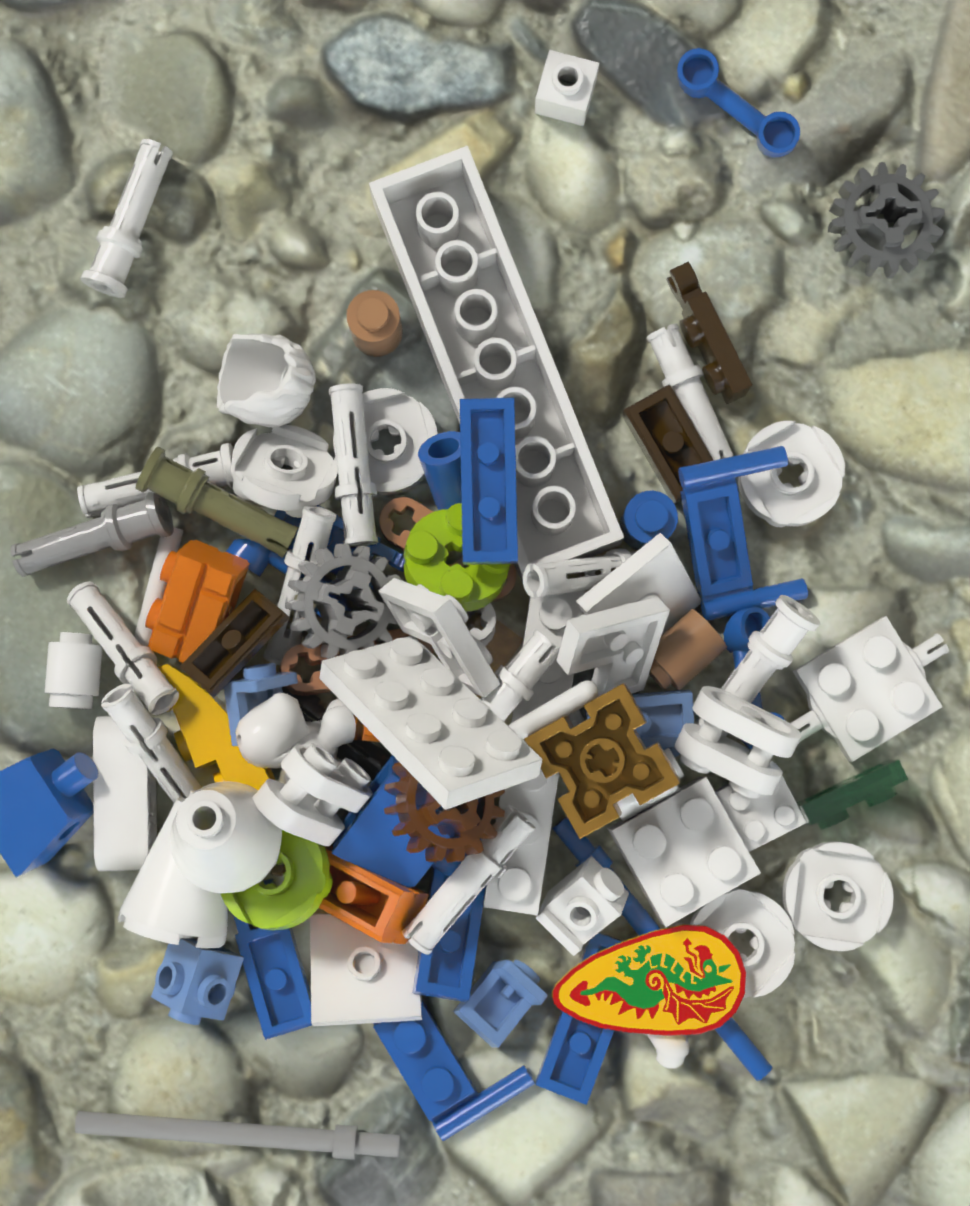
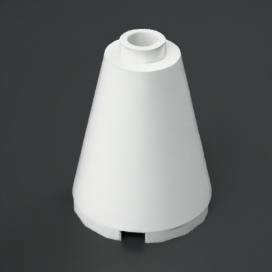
M216 782L198 789L182 802L172 822L170 848L176 866L192 884L215 893L243 892L261 882L274 867L280 853L282 830L270 822L255 806L253 796L258 791L257 789L240 782Z
M190 790L189 796L197 790ZM177 798L120 908L117 920L118 922L125 921L123 927L131 932L165 943L179 945L180 938L189 939L194 936L198 937L196 948H220L225 945L228 922V908L221 894L201 889L192 884L180 872L171 853L170 831L172 822L180 805L186 799Z

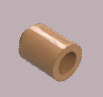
M367 290L353 298L347 309V323L356 347L364 354L373 357H381L393 352L400 344L403 335L400 312L395 300L387 293L379 290Z
M691 609L661 636L649 675L662 689L665 690L668 686L672 685L680 691L725 651L727 646L708 621L697 611Z

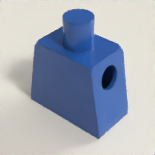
M52 748L25 758L0 771V854L16 878L49 862L94 813L93 802L84 788L98 778V769L88 755L77 752L65 761L60 752Z
M392 755L370 784L369 788L372 791V796L358 813L350 811L343 820L345 828L334 840L332 854L406 887L416 886L430 866L449 877L462 861L447 863L444 857L442 861L428 862L425 858V849L417 853L406 851L407 844L411 838L408 834L393 836L391 832L400 823L398 815H386L384 812V808L396 804V796L384 790L385 784L399 782L400 777L392 769L393 765L399 761ZM440 806L435 811L443 810V807ZM428 827V829L432 831L434 834L444 838H450L448 834L441 835L437 827Z

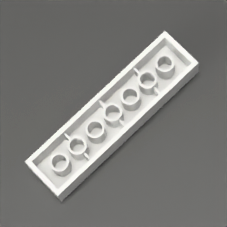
M462 147L370 182L369 187L373 205L459 424L460 399L514 398L518 564H515L521 582L523 583L524 569L529 564L589 558L620 546L624 539L623 533L469 147Z

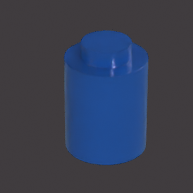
M448 431L439 433L427 439L420 446L418 457L438 510L449 509L454 504L462 503L460 432Z
M650 490L635 495L627 504L620 519V528L624 541L633 549L639 550L660 533L668 540L676 529L678 512L673 501L661 492Z

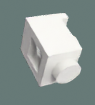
M591 856L548 891L536 919L574 956L581 951L587 941L622 914L629 892L624 888L622 881L612 870L603 868Z

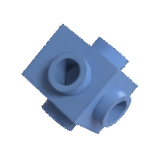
M180 938L179 945L168 943L163 962L156 973L155 986L151 997L169 1007L168 1016L180 1022L199 1025L202 1017L224 1021L230 1000L235 992L236 981L244 957L223 946L208 949L196 948L198 939Z

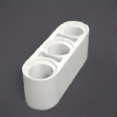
M111 716L96 717L93 730V762L98 769V778L93 781L95 865L98 871L140 870L157 838V782L140 756L131 754L125 747V736Z

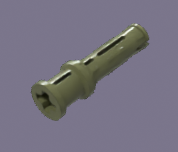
M158 446L155 448L138 478L135 489L142 493L150 490L177 504V511L183 514L186 512L191 514L192 511H195L278 554V556L284 557L299 527L293 526L209 482L210 476L206 475V471L200 468L193 471L166 457L164 449Z

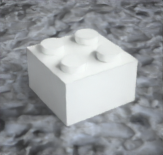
M697 777L679 788L680 792L626 822L621 820L607 828L659 922L665 927L761 874L707 777Z

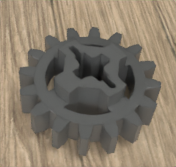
M879 162L873 176L864 167L859 169L854 176L855 184L845 180L838 191L841 198H835L830 206L829 212L839 217L830 222L827 227L828 232L841 234V238L833 248L835 252H841L846 249L851 252L852 255L847 262V266L850 268L859 261L866 263L865 276L871 277L878 267H883L886 278L892 279L898 272L899 265L909 274L918 266L917 258L926 261L933 253L934 248L930 243H936L943 235L944 230L933 225L939 222L945 215L943 208H932L931 206L932 201L939 194L938 190L931 189L924 192L920 186L925 179V175L922 173L915 176L913 180L906 178L907 168L905 164H901L894 174L888 173L885 162ZM870 193L871 197L868 200V206H861L858 211H854L856 202L862 196ZM879 214H884V219H878L877 217ZM887 222H894V226L892 228L888 227ZM913 230H918L914 242L902 249L901 244L904 242V235H910Z

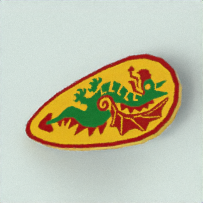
M682 924L642 934L589 956L571 968L555 984L552 990V998L558 1009L579 1021L599 1028L663 1036L696 1035L720 1028L737 1012L745 995L746 970L739 951L725 935L705 925Z

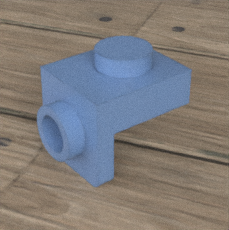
M275 663L244 667V677L229 681L224 687L232 746H238L236 728L239 721L254 707L277 693H283V686L297 684V672H277Z
M510 960L495 961L491 963L471 988L469 1001L460 1002L453 1012L492 1048H499L532 1005H541L548 995L537 985L540 981L539 976L525 963L519 960H514V962Z

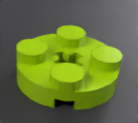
M462 503L454 504L449 509L434 511L420 519L411 529L405 545L404 574L407 583L415 586L421 584L429 591L442 596L450 595L461 604L466 612L478 610L491 603L502 591L511 564L468 565L469 567L463 568L458 563L451 567L446 564L448 552L459 551L463 553Z
M282 830L280 853L276 864H285L286 872L283 875V882L279 886L273 883L265 885L262 880L243 892L220 893L225 905L237 919L261 929L285 930L301 924L319 908L323 898L330 893L333 879L329 872V858L323 845Z

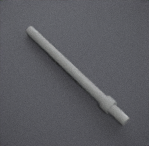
M78 1111L75 1120V1133L332 1152L333 1158L355 1160L356 1154L399 1157L400 1135L358 1132V1126L336 1125L335 1130L89 1111Z

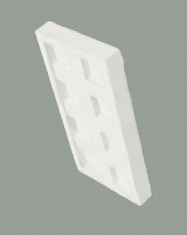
M415 637L398 638L390 642L351 651L347 654L322 661L319 679L445 810L539 777L542 758Z

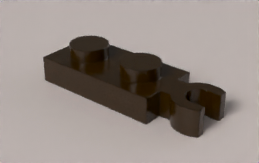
M688 261L669 271L671 276L667 277L666 280L673 295L683 309L681 313L683 319L679 320L680 329L689 347L693 349L698 346L707 364L702 367V371L708 387L714 395L721 393L726 405L746 396L753 384L707 292H702L691 264Z

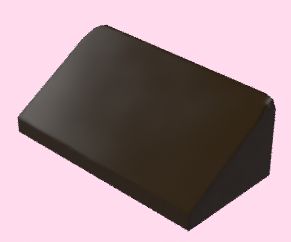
M669 384L624 409L622 416L666 494L676 504L682 501L680 491H683L679 479V468L714 460Z
M254 589L184 661L180 668L214 698L290 618L263 594Z

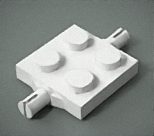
M884 616L794 670L793 673L807 694L810 709L808 713L790 723L797 729L807 725L800 730L802 737L799 742L822 729L834 738L847 761L853 762L942 708L943 706L926 680L923 667L940 656L949 653L947 644L940 645L927 653L928 650L943 642V638L936 633L933 637L911 649L900 639L887 616Z

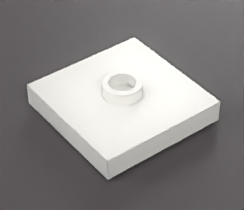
M660 533L582 595L576 602L584 615L658 596L670 609L662 632L663 635L688 611L699 606L701 598L671 542Z
M331 914L312 915L310 917L311 1023L313 1027L422 1020L421 995L412 993L419 950L409 942L406 944H395L394 942L381 943Z

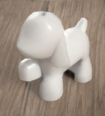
M280 692L254 707L239 721L236 728V740L242 757L256 767L279 768L281 767V762L295 745H302L308 748L312 743L326 750L336 761L341 763L343 760L337 759L338 748L354 740L356 723L354 714L339 699L330 702L322 720L305 722L298 700ZM282 769L278 782L286 784L290 778Z

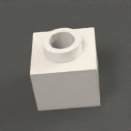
M549 50L536 95L535 114L584 126L597 80L599 63ZM558 79L572 82L575 84L572 86H564L559 82Z

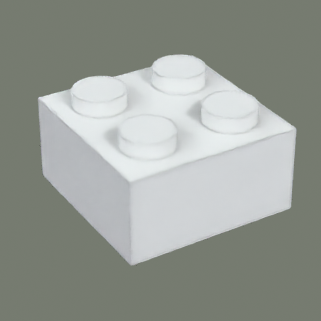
M781 776L772 795L760 794L756 799L736 792L729 784L715 790L717 797L749 852L806 824L783 776Z

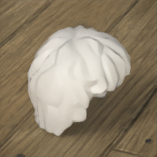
M233 334L224 353L219 373V383L217 386L218 411L222 414L232 415L247 424L265 427H278L289 424L303 413L304 408H306L311 399L310 394L314 390L313 386L316 382V376L309 356L301 345L281 335Z

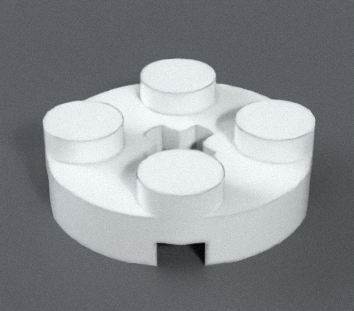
M380 388L363 393L362 399L371 483L376 484L377 494L394 495L406 492L426 478L418 457V450L427 439L438 434L433 416L421 402L419 403L413 397L405 395V392L396 389ZM389 429L391 436L400 435L401 444L394 446L393 454L384 455L380 449L373 450L372 442L379 439V430ZM333 435V446H334V452H335V455H336V446H335V442H334V436H335V435Z
M796 421L776 422L759 431L747 444L743 454L784 446L788 457V464L791 467L798 464L803 467L804 472L798 477L801 486L795 488L790 483H781L778 475L782 472L781 468L738 477L739 490L745 503L758 517L765 519L770 525L775 527H798L809 524L826 514L835 505L840 495L842 478L845 476L844 458L832 437L818 427H809L805 424L795 423Z
M281 425L272 427V433H262L257 436V428L243 434L236 442L232 456L231 473L234 479L233 491L239 498L254 501L271 509L285 511L292 517L302 518L303 506L319 505L325 502L334 492L338 476L337 456L333 460L332 456L327 452L329 444L319 435L301 427ZM283 465H289L293 467L292 470H286L281 468L283 467Z
M837 841L820 843L812 848L801 851L797 855L795 862L789 867L782 889L784 909L792 922L793 928L809 942L832 951L854 950L864 945L863 943L870 940L876 933H880L889 921L894 896L892 883L887 873L883 871L880 863L874 859L875 857L860 846ZM842 880L843 890L851 892L850 902H842L839 906V911L830 910V901L824 899L825 889L832 888L834 881Z
M735 888L697 909L690 922L691 925H705L725 935L727 938L733 931L742 934L748 929L753 933L754 936L749 942L751 947L754 948L752 954L747 957L740 952L746 970V986L743 998L764 996L772 992L784 982L791 972L795 959V941L793 936L795 933L793 925L783 908L771 898L759 892Z

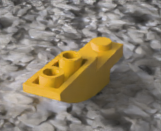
M164 664L158 667L169 683L179 692L177 702L166 712L173 710L181 730L174 732V737L185 762L193 760L195 768H205L217 763L220 771L213 774L215 783L223 781L240 782L259 790L267 779L276 781L271 768L256 767L248 763L242 757L238 746H232L227 708L217 696L213 698L176 666Z

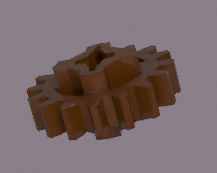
M400 762L393 765L392 769L400 777L399 782L385 784L384 790L396 796V804L384 808V812L386 815H398L400 823L391 831L393 836L408 834L411 837L406 851L417 853L425 849V858L428 862L442 861L444 857L447 863L464 860L465 853L473 855L483 852L484 849L480 839L496 838L498 832L490 824V821L494 818L504 817L505 811L494 805V798L503 795L505 789L447 810L443 808V810L435 811L441 805ZM435 826L441 835L448 834L450 838L438 836L430 831L428 827Z

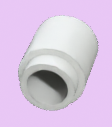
M60 632V642H48L44 693L50 694L49 707L92 709L93 696H99L102 646L92 644L93 635Z

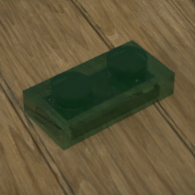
M885 760L797 802V805L806 821V825L817 823L820 830H823L849 818L850 816L846 809L865 800L868 807H872L893 798L898 794L894 786L908 780V777L899 760Z

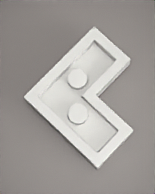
M393 578L378 590L402 631L430 643L443 665L473 693L485 698L500 685L490 667V664L493 662L490 652L478 639L471 635L465 625V622L468 621L467 613L455 598L450 595L442 596L431 592L421 584L415 586Z
M657 596L568 619L556 661L567 675L595 668L591 682L595 683L598 688L597 698L623 683L627 685L631 694L644 690L670 609Z

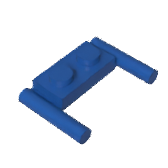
M784 446L679 468V479L683 491H680L696 588L697 593L701 595L702 615L707 621L732 616L737 611L746 608L759 607L763 609L776 606L775 602L780 595L788 596L796 601L808 598V589L803 578L753 589L739 492L736 483V477L786 467L788 465V457Z
M422 998V1020L373 1023L374 1030L429 1121H432L442 1141L447 1140L535 1084L530 1072L523 1065L478 1093Z

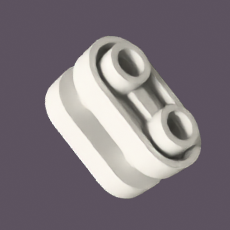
M703 686L692 708L704 722L702 726L693 723L684 724L674 745L681 754V762L694 771L704 774L711 771L729 780L730 787L746 797L756 799L760 794L772 795L783 772L771 759L773 755L785 758L791 757L802 737L800 731L780 717L727 691L712 686ZM723 731L752 744V749L723 736Z
M314 743L308 748L302 745H295L281 762L282 769L290 778L288 782L283 784L273 779H267L253 796V800L257 809L280 829L323 846H330L345 828L336 812L341 807L358 813L372 796V791L367 785L371 778L354 761L345 758L340 763L326 750Z

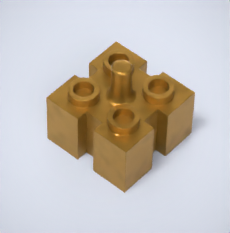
M625 683L583 705L590 718L574 727L569 716H565L524 739L527 745L542 758L540 769L545 778L547 779L559 772L569 792L559 797L558 801L579 839L619 818L622 811L617 802L633 793L638 804L642 805L680 784V779L659 742L646 748L636 729L647 723Z

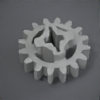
M346 543L335 545L334 557L327 548H319L315 550L318 564L309 561H301L298 564L305 577L303 581L289 580L287 586L298 592L297 600L286 602L285 609L298 611L300 618L296 619L290 625L292 631L306 630L308 632L302 643L304 647L314 649L322 643L321 657L330 659L337 655L338 650L340 655H344L351 651H356L357 648L362 650L375 646L374 640L381 643L392 641V637L386 630L388 624L398 623L378 590L393 578L400 580L399 575L383 574L382 571L388 563L385 557H376L369 561V547L358 546L353 554H351L350 546ZM344 566L343 570L338 571L335 580L329 583L319 582L329 571ZM370 582L372 583L373 588L375 590L376 600L369 587ZM346 594V599L353 602L352 605L360 607L362 610L345 611V607L338 603L337 599L331 598L328 595ZM313 603L316 604L322 617L321 624H319L315 616ZM364 621L370 622L368 627L360 634L347 638L348 635L353 634L356 625Z

